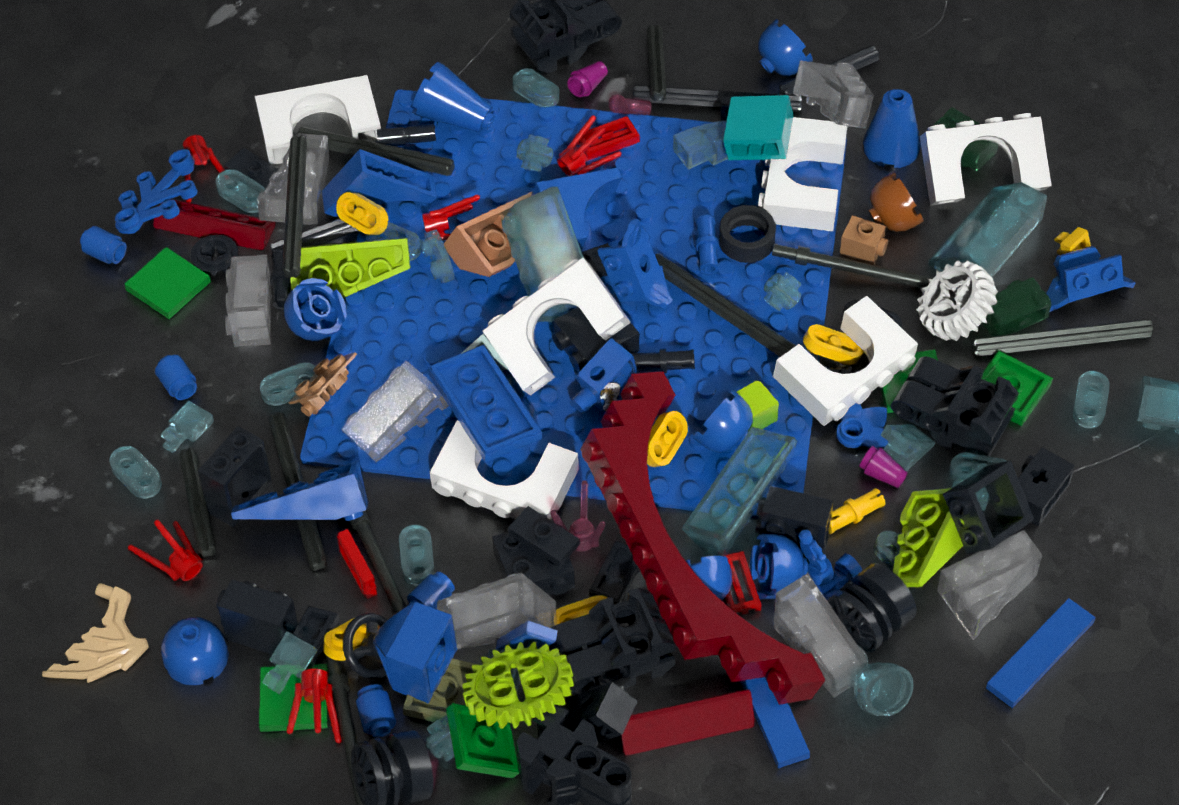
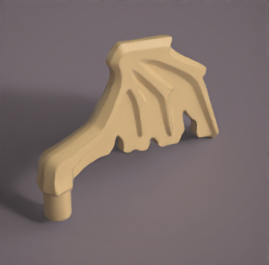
M99 583L95 594L109 600L108 610L101 619L105 628H97L95 626L90 628L89 632L81 636L83 643H75L65 652L69 661L78 663L68 665L53 664L47 671L42 672V676L63 679H87V683L120 669L127 671L149 648L146 638L134 637L124 621L131 601V594L115 586L113 588Z

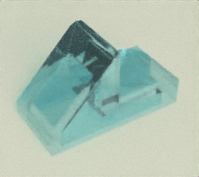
M912 424L887 425L881 433V436L889 441L884 450L905 471H908L936 443Z

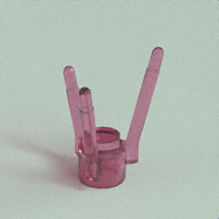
M583 480L581 483L580 519L574 521L568 531L580 539L577 551H587L592 547H598L599 538L606 525L605 521H601L595 530L594 525L588 521V482L586 480ZM551 510L550 515L553 521L567 530L557 512Z

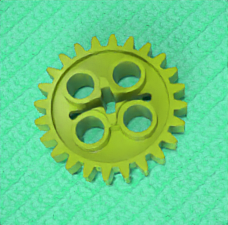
M520 642L517 649L513 650L509 645H506L505 652L503 653L493 650L494 657L491 659L484 656L481 657L483 665H472L473 673L466 674L467 682L462 684L464 700L470 715H476L478 722L486 720L489 727L498 721L500 729H503L507 723H512L513 728L516 729L521 721H525L528 726H531L532 718L535 717L543 721V713L555 714L556 709L554 705L566 704L564 697L571 696L570 687L574 686L571 666L567 662L566 655H560L557 648L550 651L548 644L537 649L536 642L530 644L528 648H524L523 643ZM513 668L518 670L526 699L524 702H520L511 674V669Z

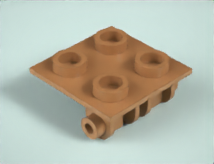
M354 352L344 356L339 354L331 360L327 358L322 360L313 369L315 374L312 378L304 380L295 388L294 392L296 395L289 401V404L300 402L302 405L301 411L306 416L317 414L326 402L330 400V395L333 396L348 380L347 375L349 372L345 367L354 359L357 353Z

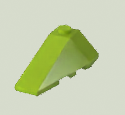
M408 238L301 247L300 274L296 278H290L291 290L303 280L317 278L328 282L326 286L330 287L333 291L337 289L342 297L345 298L411 268Z
M951 488L913 491L901 513L900 523L903 528L902 534H899L897 539L900 551L895 557L893 572L903 581L907 588L922 587L963 547L943 496Z

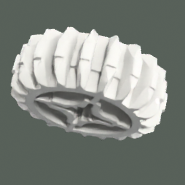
M958 260L954 266L946 264L944 271L936 270L937 275L933 279H928L929 285L921 288L923 296L917 299L920 305L917 311L922 324L931 334L946 341L948 339L957 341L960 336L968 338L970 331L978 332V326L981 323H987L986 316L994 313L991 306L997 303L995 295L998 291L994 285L993 278L981 266L969 261L961 263Z

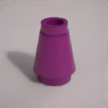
M598 61L573 71L567 81L569 90L577 97L589 96L604 77L607 76V67Z
M874 446L868 450L859 465L860 468L865 470L864 474L896 488L901 486L908 475V472L903 470L883 448L877 449Z

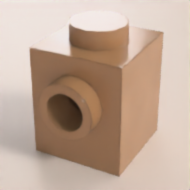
M852 215L841 237L840 256L874 265L878 255L883 257L888 245V239L884 238L886 226Z

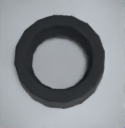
M742 205L732 208L724 214L720 221V247L729 258L738 262L752 263L760 261L770 255L773 250L776 223L766 210L757 206ZM744 225L754 226L765 233V237L751 243L741 242L730 235V231Z

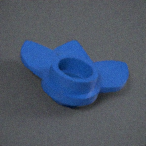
M857 403L852 405L840 419L841 423L836 431L838 441L848 448H858L863 445L868 448L874 446L880 449L890 445L896 436L891 431L884 429L887 419V408L870 407L862 409L861 405ZM852 432L856 434V436H850L847 433Z

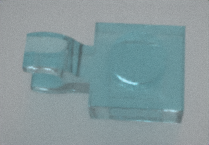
M188 401L169 420V427L162 432L161 438L166 440L163 447L173 453L186 438L195 442L214 423L213 415Z
M286 632L269 659L276 667L267 673L262 683L280 695L291 675L299 679L301 678V673L306 670L317 649L293 634Z

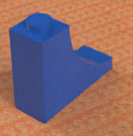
M361 149L355 153L322 190L324 213L339 218L336 211L337 201L346 192L359 193L378 205L393 201H417L431 205L437 198L433 175Z
M618 168L536 182L530 200L553 258L568 257L582 251L588 238L584 224L585 211L596 200L616 192L622 178Z

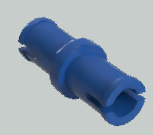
M701 215L696 219L698 229L696 250L699 252V268L702 274L712 275L719 270L717 261L719 240L715 232V218L712 215Z

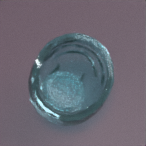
M887 662L867 664L860 669L855 677L853 686L855 700L863 711L871 715H894L899 713L908 704L914 687L913 678L908 670L898 664Z

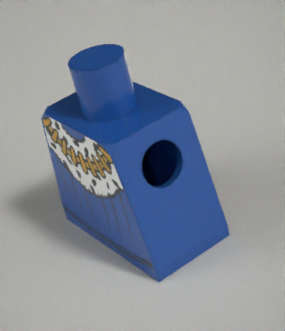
M610 338L579 372L577 377L581 391L571 400L573 406L582 414L593 405L602 412H606L612 401L622 400L620 393L631 374H637L634 356Z

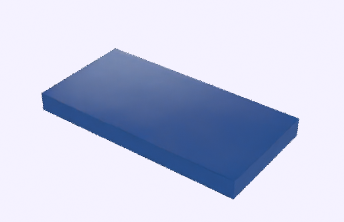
M484 345L428 366L429 376L485 462L542 439V431Z

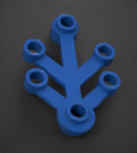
M178 150L169 157L172 169L157 185L156 179L150 171H145L137 176L136 181L140 187L141 202L136 208L134 207L138 204L139 200L134 191L128 190L119 196L118 200L122 210L115 216V227L119 233L133 234L141 228L144 222L161 215L165 219H172L180 213V209L176 201L170 199L181 196L182 199L188 200L197 194L198 190L191 180H186L178 186L168 189L179 176L188 175L194 170L195 161L189 150ZM162 203L160 206L150 209L152 206Z

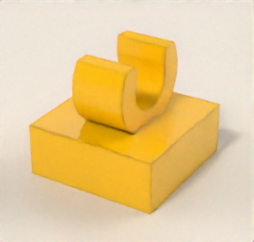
M1077 227L1071 234L1061 232L1054 239L1055 242L1060 243V248L1057 250L1059 255L1091 246L1088 230Z

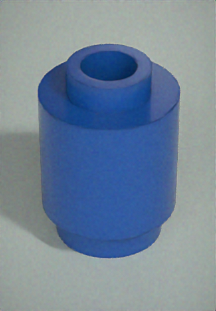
M92 226L90 229L85 230L80 239L83 253L107 264H118L125 256L127 245L122 241L121 237L97 226Z
M167 355L159 360L155 368V374L169 395L177 400H185L191 397L197 390L196 378L181 356Z
M437 571L433 575L429 574L407 596L409 603L407 606L418 602L440 610L452 598L455 586L442 572Z
M373 684L363 687L358 691V698L356 700L363 731L373 737L386 736L396 725L389 694L387 691H384L381 685Z

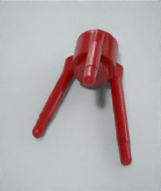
M594 115L584 124L567 148L559 154L557 163L567 176L585 174L622 155L618 151L589 165L585 164L588 158L584 151L606 131L605 127H601L580 147H576L596 120Z
M192 135L184 140L183 149L190 151L195 161L194 165H207V160L209 159L225 181L230 180L225 169L215 157L212 148L207 147L202 136ZM191 173L184 176V181L191 180ZM192 198L186 200V202L191 203Z
M477 194L444 208L422 214L427 237L434 236L436 242L447 240L451 235L444 233L445 230L450 229L448 218L472 210L473 205L471 203L478 201L480 195Z
M159 520L154 521V525L174 549V552L169 557L170 567L134 545H128V550L167 573L173 581H177L179 578L183 581H189L199 574L203 567V560L195 552L178 521L173 522V527L185 548L177 543Z
M307 669L301 673V683L295 684V696L286 732L287 734L293 733L302 696H304L305 701L313 703L314 728L316 733H320L322 722L321 702L325 699L335 742L339 744L342 738L332 697V684H328V672L322 669Z

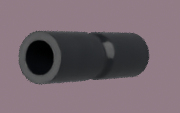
M435 125L377 129L378 143L391 146L405 143L436 141Z

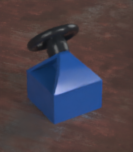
M418 602L405 607L389 620L375 613L361 614L348 624L343 636L344 656L355 673L367 679H379L387 675L392 690L404 695H410L426 703L430 702L433 693L436 691L441 678L444 676L457 651L452 615ZM367 623L366 638H364L361 646L353 649V637L356 630L361 625ZM365 655L374 656L381 661L383 666L378 669H369L364 667L358 659Z

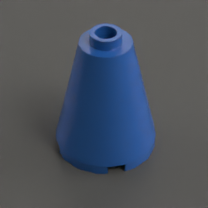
M436 62L429 70L434 73L433 76L429 79L424 78L412 104V107L415 109L412 110V113L420 117L479 133L483 128L488 130L495 118V115L492 113L493 107L444 64Z
M901 89L889 90L884 94L864 135V153L869 160L878 166L884 167V164L894 165V168H901L910 165L919 155L921 141L912 97L908 92Z

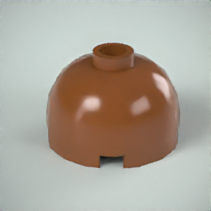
M894 171L875 184L870 195L873 208L868 210L875 223H883L888 230L899 232L909 230L924 221L921 213H916L914 200L900 178L896 179Z

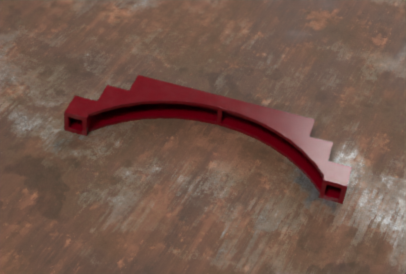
M663 371L631 374L620 393L622 400L611 402L600 421L603 428L592 429L580 450L583 459L587 462L594 476L596 485L600 488L607 502L609 511L612 513L620 529L621 536L625 539L633 555L635 564L638 565L646 581L648 590L654 597L660 615L665 620L673 636L675 645L679 648L684 660L718 655L721 665L726 670L731 682L765 677L779 705L812 699L826 681L812 653L803 654L780 643L736 614L694 573L668 535L653 499L649 483L647 456L648 442L656 416H660L667 411L676 395Z

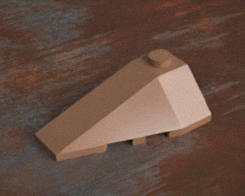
M532 192L456 226L443 244V247L459 269L490 277L512 266L542 230L530 200Z

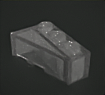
M800 61L793 94L796 96H807L806 103L814 106L815 103L820 105V113L837 125L866 129L874 95L853 65L842 62L837 63V66Z
M299 133L297 137L304 136L307 143L303 224L318 226L323 198L322 190L325 186L329 163L328 136ZM290 148L283 157V163L278 171L274 172L270 177V183L265 191H261L257 197L259 221L285 223Z
M268 255L231 257L230 269H226V282L229 288L228 293H226L228 317L225 318L226 334L232 335L234 347L271 345V271Z
M405 361L391 372L389 379L379 389L370 394L367 402L358 412L353 413L347 419L346 424L341 430L372 460L378 462L406 440L403 434L416 424L420 428L428 423V419L425 417L438 407L443 411L449 405L433 383L408 361Z
M1023 530L1010 536L993 549L980 551L941 570L937 591L974 640L990 620H994L999 615L1000 610L1037 576L1042 553Z
M523 573L511 574L504 579L481 584L477 588L463 593H455L448 598L437 601V610L452 615L457 649L496 644L495 638L506 635L526 621L549 628L556 625V601Z
M808 573L776 593L774 629L791 648L803 654L812 653L826 680L823 685L834 698L866 678L868 657L865 651L856 644Z

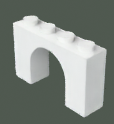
M367 75L255 96L267 157L271 165L289 162L290 139L293 137V130L296 124L304 117L314 113L327 112L338 115L348 124L351 137L378 143L377 129H381Z
M1031 113L1013 116L1014 120L1003 121L1002 117L986 119L985 124L974 125V121H964L957 123V128L946 129L945 125L928 127V131L920 136L930 206L959 202L965 198L960 166L961 156L969 143L978 140L994 142L1007 153L1011 161L1016 194L1043 191L1051 187L1041 116L1032 118Z
M793 117L787 158L765 160V166H770L769 171H763L761 188H766V192L760 193L758 207L766 210L773 217L776 225L833 231L838 190L798 184L791 180L785 171L791 165L802 161L843 164L848 123Z
M584 258L569 262L563 268L564 272L555 278H548L538 286V291L529 297L524 296L513 304L512 310L505 315L500 314L491 319L488 327L483 330L522 390L529 395H532L555 378L534 343L535 325L546 310L560 304H570L579 307L598 335L605 341L631 323L590 263Z
M865 296L844 311L840 328L867 355L870 364L866 368L851 374L830 371L822 366L800 344L776 360L773 377L823 426L833 419L835 421L841 419L852 405L863 403L869 397L871 391L878 386L880 388L886 386L897 372L908 370L916 360L915 353L918 343L868 296Z
M457 420L430 471L432 489H435L439 494L446 497L452 495L460 498L473 507L482 506L490 509L500 517L516 519L529 506L550 520L555 519L579 470L578 453L548 443L535 471L529 478L515 485H496L484 479L478 472L477 468L482 457Z

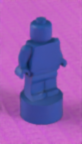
M802 530L798 537L800 539L801 552L804 553L809 561L807 575L810 582L814 585L827 584L835 575L831 562L823 554L822 548L813 540L811 532L809 530Z
M844 553L835 562V575L829 583L813 586V591L815 592H812L807 597V603L810 606H817L821 603L822 599L828 600L833 594L840 591L843 585L848 581H852L862 571L860 564L851 555Z

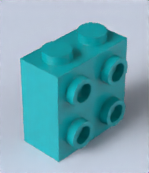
M789 95L731 97L723 139L728 160L787 158L793 121V111Z

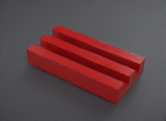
M626 116L589 129L577 145L581 146L601 127L606 128V131L600 136L602 138L597 139L584 151L589 161L639 143L640 135L629 117Z
M346 529L337 533L339 551L364 598L369 599L376 596L375 578L349 530Z
M744 551L722 555L728 558L729 565L731 566L732 586L738 604H734L731 592L729 591L724 598L725 604L735 613L741 612L742 615L749 614V610L752 609L755 612L761 611L762 604ZM732 561H738L751 601L746 602Z

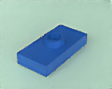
M526 621L499 638L496 650L503 653L505 652L506 645H509L512 650L517 649L520 642L523 643L524 648H528L533 642H536L537 649L545 644L549 646L556 642L558 630Z

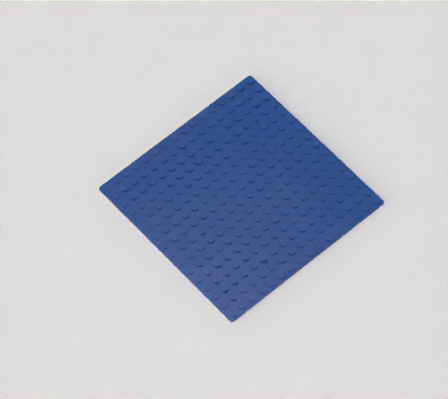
M397 90L394 94L386 128H407L409 126L434 124L436 141L391 146L453 159L455 169L451 176L419 170L434 176L437 198L430 205L417 201H393L379 204L388 214V225L385 231L380 235H368L361 231L358 232L356 242L408 238L411 268L343 298L346 304L347 316L340 329L331 336L326 358L331 360L339 354L344 356L354 352L357 355L345 367L349 372L347 375L348 380L333 396L330 395V400L326 402L317 414L310 416L300 453V460L305 465L330 468L358 461L363 472L431 480L430 471L458 419L429 376L428 366L461 354L484 334L483 330L488 327L491 319L497 315L508 313L513 309V304L517 300L534 294L539 290L538 286L546 279L557 277L552 268V262L565 258V256L553 258L544 232L541 230L511 267L490 277L461 270L444 249L443 244L446 240L436 242L434 236L427 237L422 214L444 208L477 194L480 195L478 201L471 203L473 205L472 210L448 218L450 229L445 230L444 233L451 234L456 226L532 192L536 182L568 177L559 167L557 159L559 154L567 148L574 139L575 134L581 130L592 115L596 116V120L589 129L628 116L640 135V142L585 162L586 165H589L615 152L620 151L622 153L620 157L587 172L591 173L618 168L622 178L614 194L596 200L586 209L584 224L588 238L582 251L606 243L610 247L619 246L618 242L624 237L629 223L636 218L640 220L641 225L649 234L650 238L648 240L655 255L657 253L662 254L795 346L800 344L806 350L803 336L808 328L815 324L824 326L831 268L809 263L806 266L795 264V260L772 256V252L760 261L752 263L738 262L729 258L722 251L719 244V249L717 250L718 272L712 275L700 272L699 252L696 250V240L698 239L696 219L701 215H712L715 218V232L719 240L720 221L724 214L732 208L742 205L758 207L760 193L766 192V188H761L763 171H769L770 166H765V160H728L723 141L726 123L483 98L493 107L492 113L495 115V118L488 130L483 128L479 133L413 114L412 110L415 108L412 107L417 91ZM847 138L843 164L802 161L791 165L785 171L786 175L798 184L838 190L833 231L776 225L775 244L798 249V246L810 248V252L833 256ZM744 225L730 231V235L741 242L751 243L765 237V233L754 226ZM608 275L601 277L600 279L631 324L640 333L639 352L637 353L660 352V349L666 348V351L694 349L695 369L667 370V373H664L676 395L666 412H680L687 421L688 432L669 464L660 467H651L647 464L649 483L656 507L758 519L759 516L756 514L760 497H767L770 486L804 493L813 415L773 377L776 360L780 357L667 279L665 281L672 302L664 309L653 306L645 300L619 303ZM560 304L546 310L538 319L534 329V343L555 378L532 395H529L522 390L509 369L502 370V373L542 431V439L487 462L482 458L477 470L484 479L493 484L502 486L518 484L532 475L548 443L578 453L579 470L566 496L605 500L580 450L592 429L603 428L600 421L605 412H602L593 405L582 414L571 403V400L581 391L577 377L580 371L575 370L567 353L564 350L560 351L556 347L552 335L554 334L553 320L577 308V306ZM810 353L820 363V355ZM661 370L638 371L637 373L660 372ZM755 381H760L779 402L778 420L753 434L741 449L735 445L728 452L718 453L708 450L693 438L697 431L702 435L704 434L700 428L725 398L732 401L728 397L732 390L737 392Z

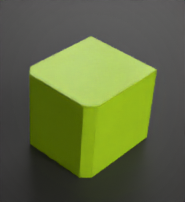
M755 381L737 391L750 405L752 410L753 423L748 430L752 435L778 420L779 402L760 381Z

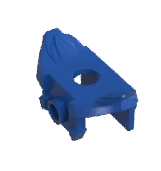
M634 218L629 223L624 237L618 242L619 246L599 248L597 252L619 303L645 300L653 306L665 309L672 302V298L665 281L663 266L658 264L648 240L650 238L649 234L641 225L640 220Z
M1090 246L1056 257L1054 266L1057 276L1052 280L1042 306L1050 313L1073 301L1121 287L1133 288L1136 282L1123 276L1122 257L1120 254L1100 260L1101 255L1094 246Z

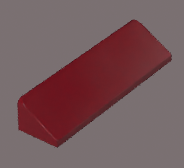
M175 200L180 213L172 219H165L161 215L154 218L153 223L157 229L199 238L209 235H224L231 238L237 246L264 250L276 222L274 220Z
M747 689L631 715L623 734L619 736L623 753L625 755H632L754 727L755 719L751 691Z

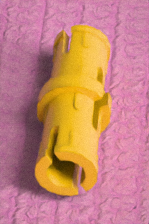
M874 488L856 499L849 498L844 501L843 506L833 510L830 534L852 522L857 524L862 521L863 516L884 507L886 504L884 496L880 495L877 497L880 494V490Z

